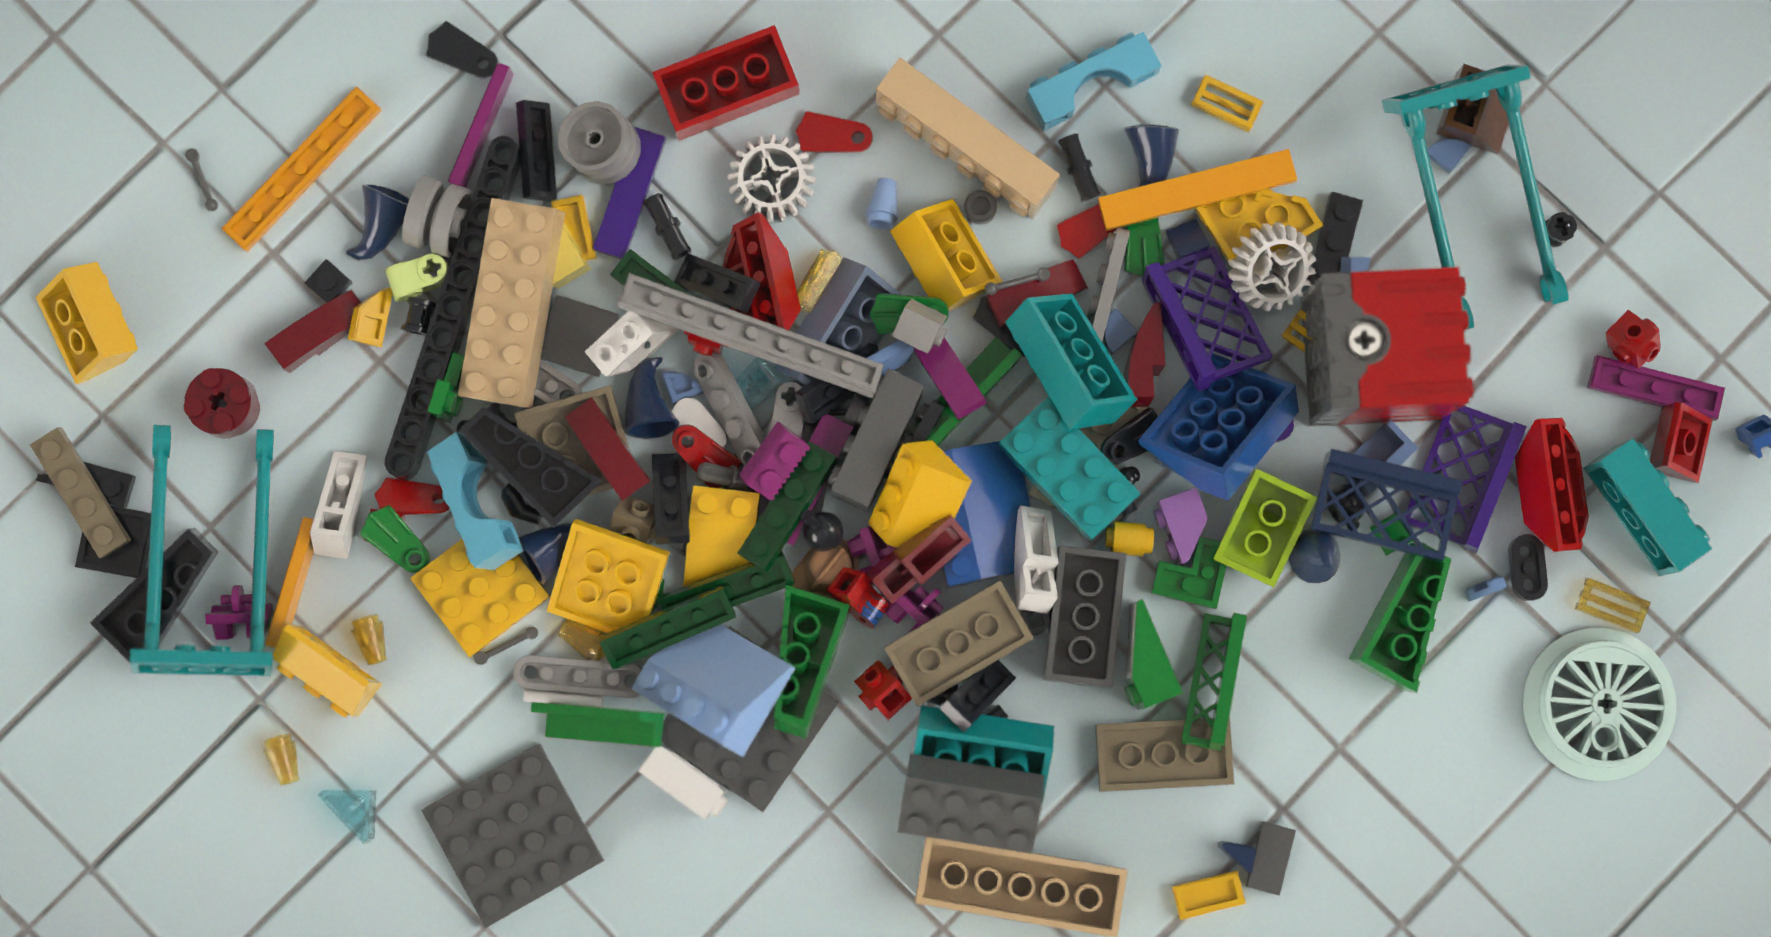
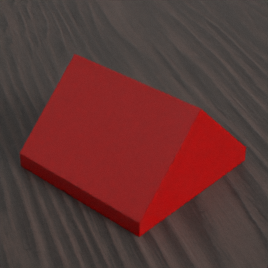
M1673 402L1662 407L1650 458L1653 467L1656 470H1661L1666 476L1699 483L1713 419L1682 402Z

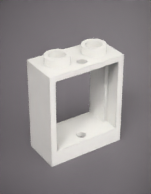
M628 311L593 343L585 353L605 377L633 372L636 370L637 365L649 358L679 329ZM646 341L651 343L650 348L645 347Z
M661 744V747H655L638 770V772L703 819L709 818L710 815L718 816L729 801L724 797L728 791L726 788L665 744Z

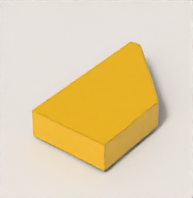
M384 287L354 307L347 340L373 347H382L393 296L391 287Z

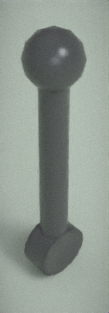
M190 148L186 151L185 157L188 161L192 162L206 198L205 208L208 211H215L218 208V202L212 198L199 165L200 155L196 149Z
M1043 267L1037 273L998 284L989 282L985 285V292L988 295H994L997 290L1030 281L1039 280L1045 282L1050 277V271Z
M530 626L526 629L525 633L487 652H477L474 656V661L479 665L487 663L488 658L528 638L535 639L538 636V629Z

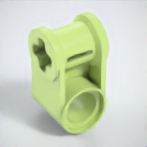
M432 253L386 268L385 272L395 302L406 301L408 297H418L425 292L442 287L450 263L441 256ZM434 264L441 267V269L437 270V277L429 274V272L433 271Z

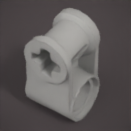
M786 382L778 388L768 434L777 421H779L802 437L804 419L798 402L794 401L793 406H787L786 400L781 399L782 395H787L789 390L796 392L802 387L799 384Z

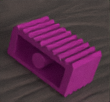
M777 421L739 475L748 486L767 499L772 500L774 499V494H778V489L782 488V484L786 483L785 478H790L789 473L794 472L793 467H798L797 462L802 461V456H806L805 451L810 450L809 445L801 436Z

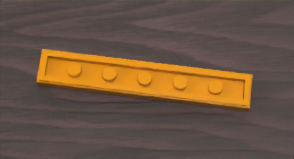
M356 86L221 229L248 252L382 111L381 108Z
M1286 149L1098 197V203L1105 229L1108 231L1296 183L1298 179L1290 150Z

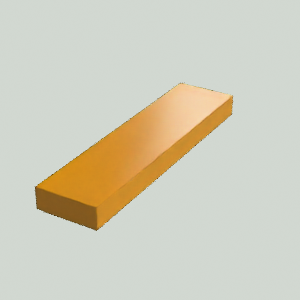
M302 518L265 641L266 646L275 648L287 623H293L314 553L310 535L314 519Z

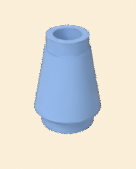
M889 178L877 180V185L866 211L868 224L874 228L891 229L894 226V222L898 220L897 182Z

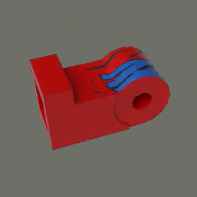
M843 567L827 591L836 601L849 604V614L866 627L874 629L887 611L889 604L869 584L871 580L864 572ZM850 580L851 584L847 590H840L842 584Z

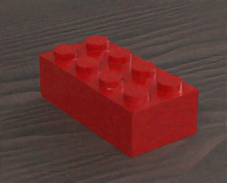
M775 25L652 72L678 141L800 95L798 81Z

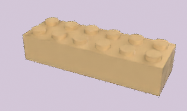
M902 58L897 60L876 88V105L879 106L877 110L882 116L892 122L896 119L905 125L904 131L918 141L921 138L932 145L930 150L943 160H946L947 157L958 164L956 168L960 173L969 179H972L973 176L984 183L982 187L985 191L992 194L995 198L1002 196L1010 202V209L1019 216L1025 217L1028 215L1033 219L1056 189L1060 177L1057 171Z
M491 198L458 396L532 408L565 212L555 208Z
M925 837L915 903L1117 937L1128 870L1038 853L1030 854Z

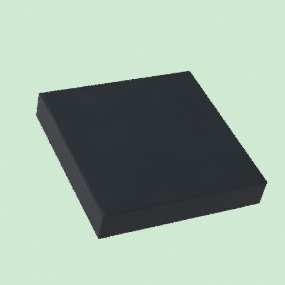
M111 506L131 541L104 558H99L82 531L75 567L137 578L146 568L150 548L151 513Z

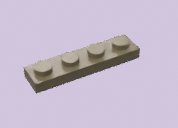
M62 427L55 428L30 444V447L99 558H104L131 541Z

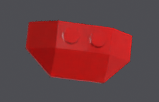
M758 212L732 226L730 234L732 238L727 247L722 267L760 282L761 285L748 313L730 306L729 309L790 330L801 311L789 253L764 215Z
M1540 418L1534 420L1515 456L1523 521L1553 552L1581 550L1589 513L1580 451L1572 435L1565 428L1566 423L1563 418Z

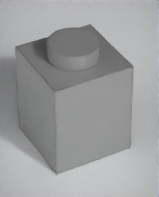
M911 299L905 306L892 337L928 354L934 344L937 346L941 345L948 328L943 327L947 316Z

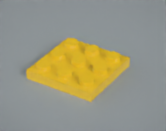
M461 539L410 579L466 654L472 658L477 652H480L551 597L519 554L495 570L474 568L467 558V549L463 539Z
M575 519L570 529L547 612L606 633L645 618L652 613L670 551Z

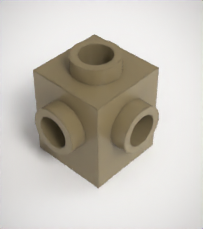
M630 496L623 501L620 499L613 512L609 530L649 544L651 539L656 541L654 505Z

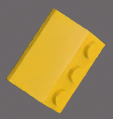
M953 198L914 211L890 230L898 248L902 251L928 297L942 299L947 304L949 311L957 309L985 293V285L987 283L993 282L998 284L1003 282Z
M98 262L64 268L35 297L75 384L83 383L123 364L138 350L135 337L124 320L122 309L116 302L109 287L108 279L102 272Z
M932 440L902 444L868 524L886 544L897 548L942 518L951 515L955 519L972 480Z
M287 623L272 655V659L279 663L276 667L278 671L290 679H293L296 675L305 682L303 688L317 698H320L322 695L333 702L330 708L345 718L349 714L359 717L382 685L378 680L302 626Z

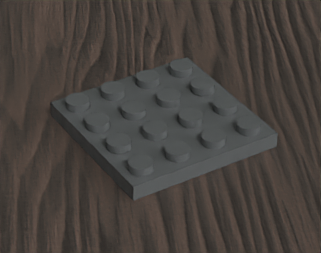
M729 626L728 629L742 636L743 638L749 640L750 642L754 643L753 641L742 635L740 632ZM823 691L807 739L774 729L775 702L744 756L724 747L671 713L663 721L662 742L751 805L764 812L839 701Z
M541 744L535 745L421 810L485 928L605 861Z

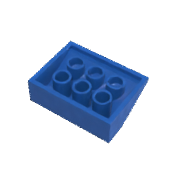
M1214 353L1211 355V360L1216 370L1229 366L1230 359ZM1248 368L1211 383L1209 388L1197 391L1190 377L1141 436L1139 444L1199 490L1229 501L1298 414L1296 385L1253 368Z
M1000 441L943 451L972 480L955 517L956 522L972 541L943 566L947 589L1014 574L1018 509L1020 506H1031L1024 475L998 448Z

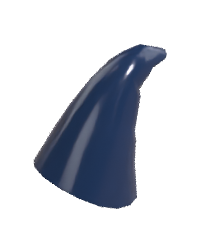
M1141 124L1124 128L1134 153L1138 158L1141 179L1139 187L1166 180L1173 162L1179 129L1153 124Z
M370 184L362 185L365 216L362 240L357 247L348 249L346 254L357 260L372 259L383 251L403 225L409 202L408 197L390 188Z
M662 357L645 359L637 365L630 380L626 398L624 430L628 436L640 439L660 438L674 432L680 425L678 419L661 397L656 379L654 378L656 368L663 361Z
M572 523L556 525L554 528L551 526L518 536L528 564L541 584H546L560 567Z
M1310 528L1301 531L1288 560L1292 570L1300 579L1308 583H1322L1330 580L1336 574L1340 565L1341 554L1338 543L1333 535L1311 530Z

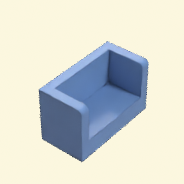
M1389 420L1353 454L1401 465L1418 447L1392 420ZM1353 479L1356 485L1362 482L1360 480ZM1367 483L1358 489L1366 497L1378 486Z

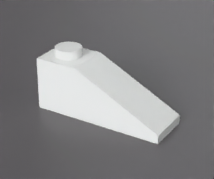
M334 451L310 531L315 555L348 558L356 529L367 455Z

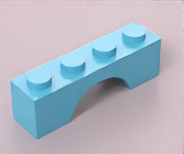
M1133 32L1128 33L1116 41V46L1108 50L1105 47L1098 48L1087 56L1088 60L1078 65L1076 61H1073L1058 70L1060 74L1050 79L1047 76H1043L1033 81L1029 85L1030 89L1027 90L1026 99L1043 132L1073 117L1075 93L1085 82L1093 78H1114L1124 83L1127 87L1132 88L1158 75L1162 65L1145 33L1142 32L1136 36Z
M455 432L428 450L427 454L431 461V470L439 480L443 490V499L450 507L455 519L454 526L462 536L467 549V558L474 568L495 570L523 552V547L513 523L494 518L490 519L480 508L477 498V486L479 478L487 466L485 457L460 432Z

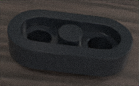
M1525 534L1518 536L1512 540L1508 548L1512 589L1519 599L1534 601L1543 597L1548 589L1544 546L1541 540L1534 535ZM1522 546H1526L1530 551L1527 558L1522 557L1520 554ZM1525 579H1530L1533 582L1531 591L1524 588L1523 582Z

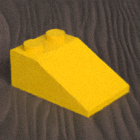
M693 485L689 515L690 543H687L683 586L750 563L737 553L759 520L760 493Z

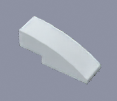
M1020 506L1017 514L1014 550L1016 607L1021 610L1048 613L1058 598L1054 570L1059 561L1051 510Z

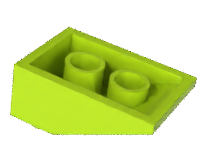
M1254 468L1213 559L1274 588L1318 497Z

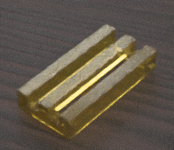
M821 249L797 290L802 312L812 313L843 260V256L837 252Z
M1585 578L1583 584L1585 586L1580 592L1579 602L1576 603L1574 609L1636 634L1640 633L1651 602L1591 578ZM1592 588L1641 608L1639 612L1591 594ZM1587 601L1636 619L1635 624L1586 605Z

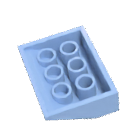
M720 624L657 651L647 660L631 689L724 747L744 756L790 679L795 667Z

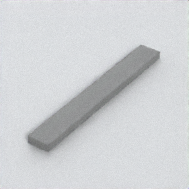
M630 273L617 307L871 398L875 394L884 366L881 363Z

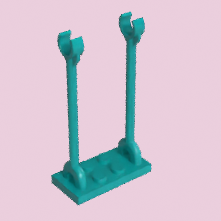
M1507 64L1383 99L1384 113L1401 115L1406 133L1411 138L1441 268L1455 267L1424 137L1426 122L1423 109L1437 108V110L1451 108L1457 105V99L1474 101L1489 96L1488 90L1496 89L1498 100L1507 113L1543 275L1539 278V285L1544 302L1551 301L1553 305L1569 301L1566 282L1562 274L1556 271L1520 113L1522 94L1519 82L1531 79L1529 66ZM1462 298V309L1468 312V329L1474 328L1471 308L1467 300Z
M153 425L152 458H154L146 628L144 649H131L130 665L132 674L271 676L273 652H264L270 472L271 462H273L274 430L257 429L256 437L257 480L250 652L231 651V647L222 645L210 646L209 651H196L193 645H175L174 650H159L167 466L171 450V425Z

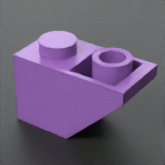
M1197 487L1159 500L1156 503L1157 510L1153 511L1159 529L1165 528L1169 539L1165 542L1167 553L1171 560H1177L1178 565L1189 561L1208 520Z

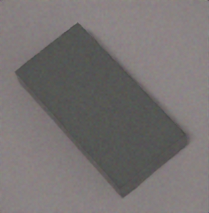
M1262 821L1255 847L1253 871L1248 875L1246 887L1280 896L1296 830Z

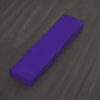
M635 127L640 137L641 144L639 159L636 166L626 177L615 182L593 246L596 252L622 259L629 250L644 206L643 202L647 198L666 142V136Z

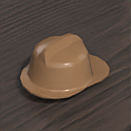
M844 539L836 548L829 551L821 552L811 548L792 573L795 578V585H792V587L835 600L827 591L828 587L843 567L859 570V557H853L848 543ZM850 580L845 581L840 590L845 591L851 584Z

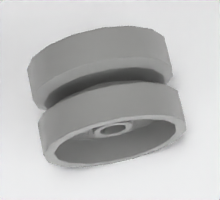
M600 101L586 102L572 109L563 119L558 132V147L563 158L587 180L598 184L615 183L626 177L636 166L641 153L640 137L635 127L612 105Z
M423 175L413 189L405 212L402 227L403 244L423 249L429 243L431 252L450 258L453 255L471 201V190L455 184H451L444 190L441 180Z

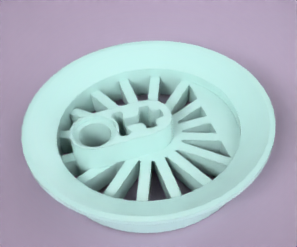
M1587 628L1573 631L1558 638L1540 653L1526 678L1523 691V713L1528 732L1536 747L1557 768L1586 780L1610 781L1637 773L1648 766L1661 753L1673 730L1676 716V697L1673 683L1666 667L1656 653L1646 644L1622 631L1608 628ZM1573 661L1585 662L1591 681ZM1596 663H1602L1601 677L1599 675ZM1611 664H1615L1617 668L1611 678ZM1564 665L1585 689L1557 676ZM1628 666H1640L1620 684ZM1646 672L1649 674L1653 684L1624 693ZM1555 683L1583 698L1551 697L1553 684ZM1656 690L1658 705L1624 702L1625 700ZM1603 699V701H1607L1608 708L1598 706V700ZM1551 703L1582 706L1581 708L1552 717ZM1625 709L1657 711L1656 722L1653 724ZM1583 714V718L1562 736L1560 735L1555 723ZM1625 719L1651 731L1645 742ZM1600 728L1605 730L1608 736L1604 746H1600L1595 739L1596 732ZM1620 729L1638 748L1629 755L1620 734ZM1582 730V741L1576 751L1567 742ZM1588 749L1597 752V760L1585 756ZM1616 749L1619 759L1607 761V752H1612Z

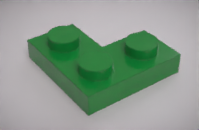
M452 353L444 381L437 379L428 412L438 420L451 423L453 416L458 417L461 411L463 398L458 396L464 355Z
M1199 537L1195 546L1191 568L1158 561L1151 594L1217 609L1227 566L1213 559L1221 541Z

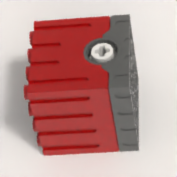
M1459 267L1322 274L1315 281V284L1311 285L1309 290L1304 293V297H1300L1301 310L1306 313V321L1302 320V327L1306 329L1308 338L1303 336V341L1305 344L1304 356L1309 427L1386 423L1389 420L1393 422L1441 420L1443 417L1462 408L1465 404L1470 403L1469 398H1472L1474 395L1473 379L1468 377L1467 364L1471 362V348L1469 344H1465L1464 330L1468 329L1469 319L1467 310L1462 309V297L1466 294V282L1464 276H1460Z

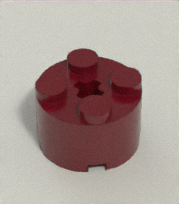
M205 369L191 381L185 393L183 406L190 421L198 429L217 438L227 439L248 432L256 423L260 413V402L254 386L247 379L228 369ZM221 399L227 402L225 408L218 405Z

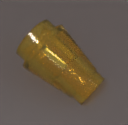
M378 614L351 621L353 625L351 632L367 661V665L387 660L383 621H379Z
M569 619L563 623L558 636L564 639L586 660L593 659L599 661L605 654L599 643V637L605 635L604 631L575 621L573 622Z
M290 733L265 740L263 752L279 784L286 785L298 781L296 740L291 739Z

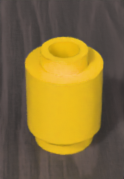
M1118 521L1113 522L1112 528H1106L1105 547H1110L1111 552L1126 553L1127 556L1143 557L1144 554H1152L1154 528L1146 527L1144 523Z

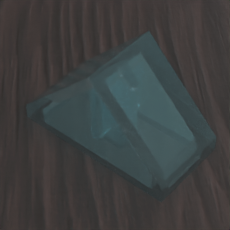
M756 357L735 379L752 411L775 394L782 385V380L768 362L759 357Z
M322 790L318 794V797L363 844L370 843L375 838L376 790Z

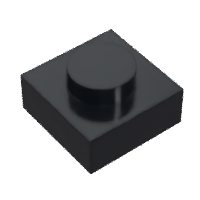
M325 259L304 283L327 303L342 295L353 282L330 261Z

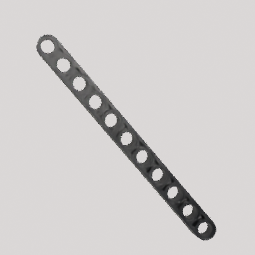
M508 136L496 137L489 145L385 456L384 465L389 474L400 480H410L419 472L436 421V417L428 412L429 406L425 409L416 408V399L424 393L429 394L430 398H432L437 379L444 381L452 353L458 354L473 310L487 221L479 222L477 216L482 209H490L491 198L509 201L520 168L519 147ZM506 147L513 149L511 158L508 160L498 159V153L501 149ZM492 179H503V185L499 190L489 191L487 189L488 183ZM474 239L482 240V248L478 252L469 253L467 251L470 241ZM461 271H472V278L468 283H457V276ZM452 301H460L462 303V308L456 315L447 314V306ZM445 331L450 332L452 336L450 343L443 347L437 346L436 339L438 335ZM434 362L440 363L441 371L439 375L434 378H428L426 375L427 367ZM411 425H418L420 427L418 438L407 441L405 437L407 428ZM401 456H408L410 461L408 469L401 473L397 472L395 469L396 460Z

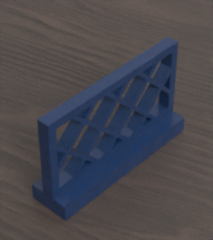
M1330 449L1325 454L1324 470L1311 530L1438 561L1444 560L1457 496L1461 493L1463 480L1335 449ZM1331 474L1343 476L1351 489L1336 497L1329 487ZM1353 479L1360 480L1362 482L1356 485ZM1367 483L1376 484L1383 494L1382 498L1370 505L1358 489ZM1385 487L1393 488L1395 490L1389 493ZM1399 491L1409 492L1416 503L1415 506L1403 513L1391 497ZM1354 492L1364 509L1349 517L1339 500ZM1326 494H1328V496H1329V498L1331 499V501H1329V502H1327L1326 504H1324V503H1325V499H1326ZM1418 495L1425 496L1428 498L1422 501ZM1432 499L1447 502L1445 515L1434 521L1424 505ZM1387 500L1397 517L1382 525L1371 508ZM1332 504L1335 505L1344 521L1336 526L1320 523L1323 510ZM1419 508L1430 525L1414 533L1404 516ZM1367 512L1377 528L1369 534L1359 533L1352 523L1353 519ZM1399 520L1410 537L1402 542L1392 541L1384 528ZM1443 521L1442 530H1440L1437 524ZM1347 524L1350 530L1343 529L1340 527ZM1432 528L1439 538L1437 551L1425 549L1417 536ZM1380 532L1383 538L1375 537L1373 535ZM1412 540L1416 546L1408 545L1406 543Z

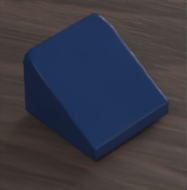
M1196 219L1165 231L1176 259L1210 247L1209 241Z
M1226 841L1218 842V848L1246 872L1252 873L1256 853L1254 847Z

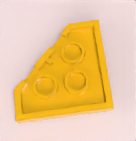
M1269 189L1194 208L1227 261L1236 258L1237 254L1233 252L1232 248H1241L1243 243L1240 237L1245 236L1249 239L1251 237L1250 228H1256L1260 231L1262 223H1268L1273 226L1274 222H1280L1284 226L1291 225L1297 232L1303 233L1306 237L1323 226L1306 198L1279 194ZM1277 244L1269 248L1274 252L1278 249L1284 250L1288 245Z

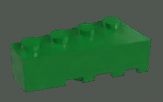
M1422 543L1425 549L1437 551L1432 547L1426 545L1425 543ZM1405 553L1348 659L1404 691L1417 693L1420 684L1418 680L1422 665H1425L1428 653L1426 651L1427 644L1436 619H1434L1438 602L1442 598L1452 559L1445 556L1443 561Z
M789 585L785 586L779 659L795 667V670L776 700L774 729L807 739L848 620L849 604Z

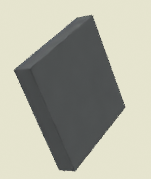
M556 295L546 324L541 360L600 378L601 371L585 351L619 320L620 315Z

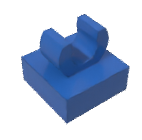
M1761 415L1735 428L1738 440L1749 446V451L1759 459L1763 457L1761 448L1767 446L1771 449V418L1766 415Z

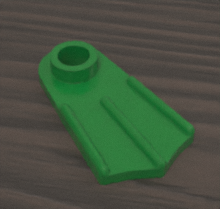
M1155 218L1127 225V230L1130 231L1125 250L1124 271L1142 278L1146 266L1159 262L1160 266L1165 264L1159 220Z
M877 293L875 303L869 315L876 326L878 334H888L894 332L905 306L911 299L946 315L945 322L949 315L948 306L942 299L936 297Z
M391 505L368 513L365 524L359 533L360 536L408 572H419L428 565L430 556L427 548ZM411 554H420V560L417 563H410L408 559Z

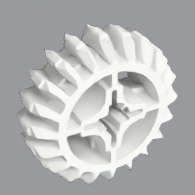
M772 134L770 135V143L764 144L763 137L758 136L757 142L759 146L755 148L750 141H747L745 143L748 151L747 154L742 150L736 151V156L741 162L731 161L729 164L730 168L736 171L727 175L728 181L736 183L728 188L730 194H739L734 199L735 205L739 206L746 203L743 208L745 215L750 214L753 209H755L754 214L758 212L767 214L768 223H773V214H779L781 222L786 221L785 211L789 210L792 216L796 217L798 211L794 205L798 204L800 207L806 208L808 204L802 195L812 197L814 191L806 186L816 183V177L807 175L815 170L814 164H804L809 159V154L803 152L797 155L800 151L799 143L793 144L789 149L788 137H784L781 144H776V135ZM770 155L783 157L789 160L795 167L776 166ZM761 158L762 168L760 172L751 176L750 180L745 181L749 167ZM767 166L770 167L771 173L776 178L777 183L775 186L777 192H774L772 185L767 180ZM799 177L794 192L783 200L781 195L782 187L792 182V178ZM753 189L755 192L765 191L770 194L773 203L757 200L748 191Z
M1274 222L1273 226L1268 223H1262L1260 231L1256 228H1250L1251 237L1249 239L1245 236L1240 237L1243 245L1241 248H1232L1237 256L1234 259L1228 260L1229 265L1234 268L1227 273L1229 278L1234 281L1231 284L1232 289L1240 293L1239 298L1244 302H1248V305L1252 308L1258 309L1260 307L1264 311H1270L1272 307L1276 310H1282L1284 302L1288 305H1294L1293 297L1295 295L1304 297L1303 291H1301L1304 285L1311 286V282L1307 277L1316 274L1315 269L1309 266L1317 261L1315 256L1310 253L1314 248L1306 241V236L1301 232H1297L1291 225L1284 226L1280 222ZM1277 244L1288 245L1286 249H1278L1274 252L1269 248ZM1272 282L1275 285L1268 289H1256V286L1261 283L1265 285Z

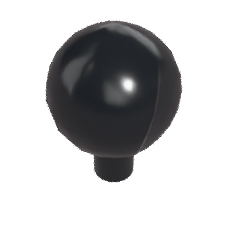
M1347 484L1339 485L1332 489L1337 497L1351 489V487ZM1354 492L1339 500L1349 517L1364 509ZM1327 496V502L1331 501L1329 496ZM1334 504L1327 507L1332 518L1337 523L1344 521ZM1364 513L1352 520L1356 529L1359 528V520Z
M811 510L802 512L800 518L805 523L803 529L804 539L811 548L816 551L825 552L836 548L841 543L844 529L842 522L836 515L826 511L815 514Z

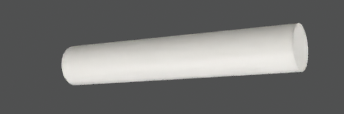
M525 689L523 701L529 703L538 702L600 708L603 706L602 695Z

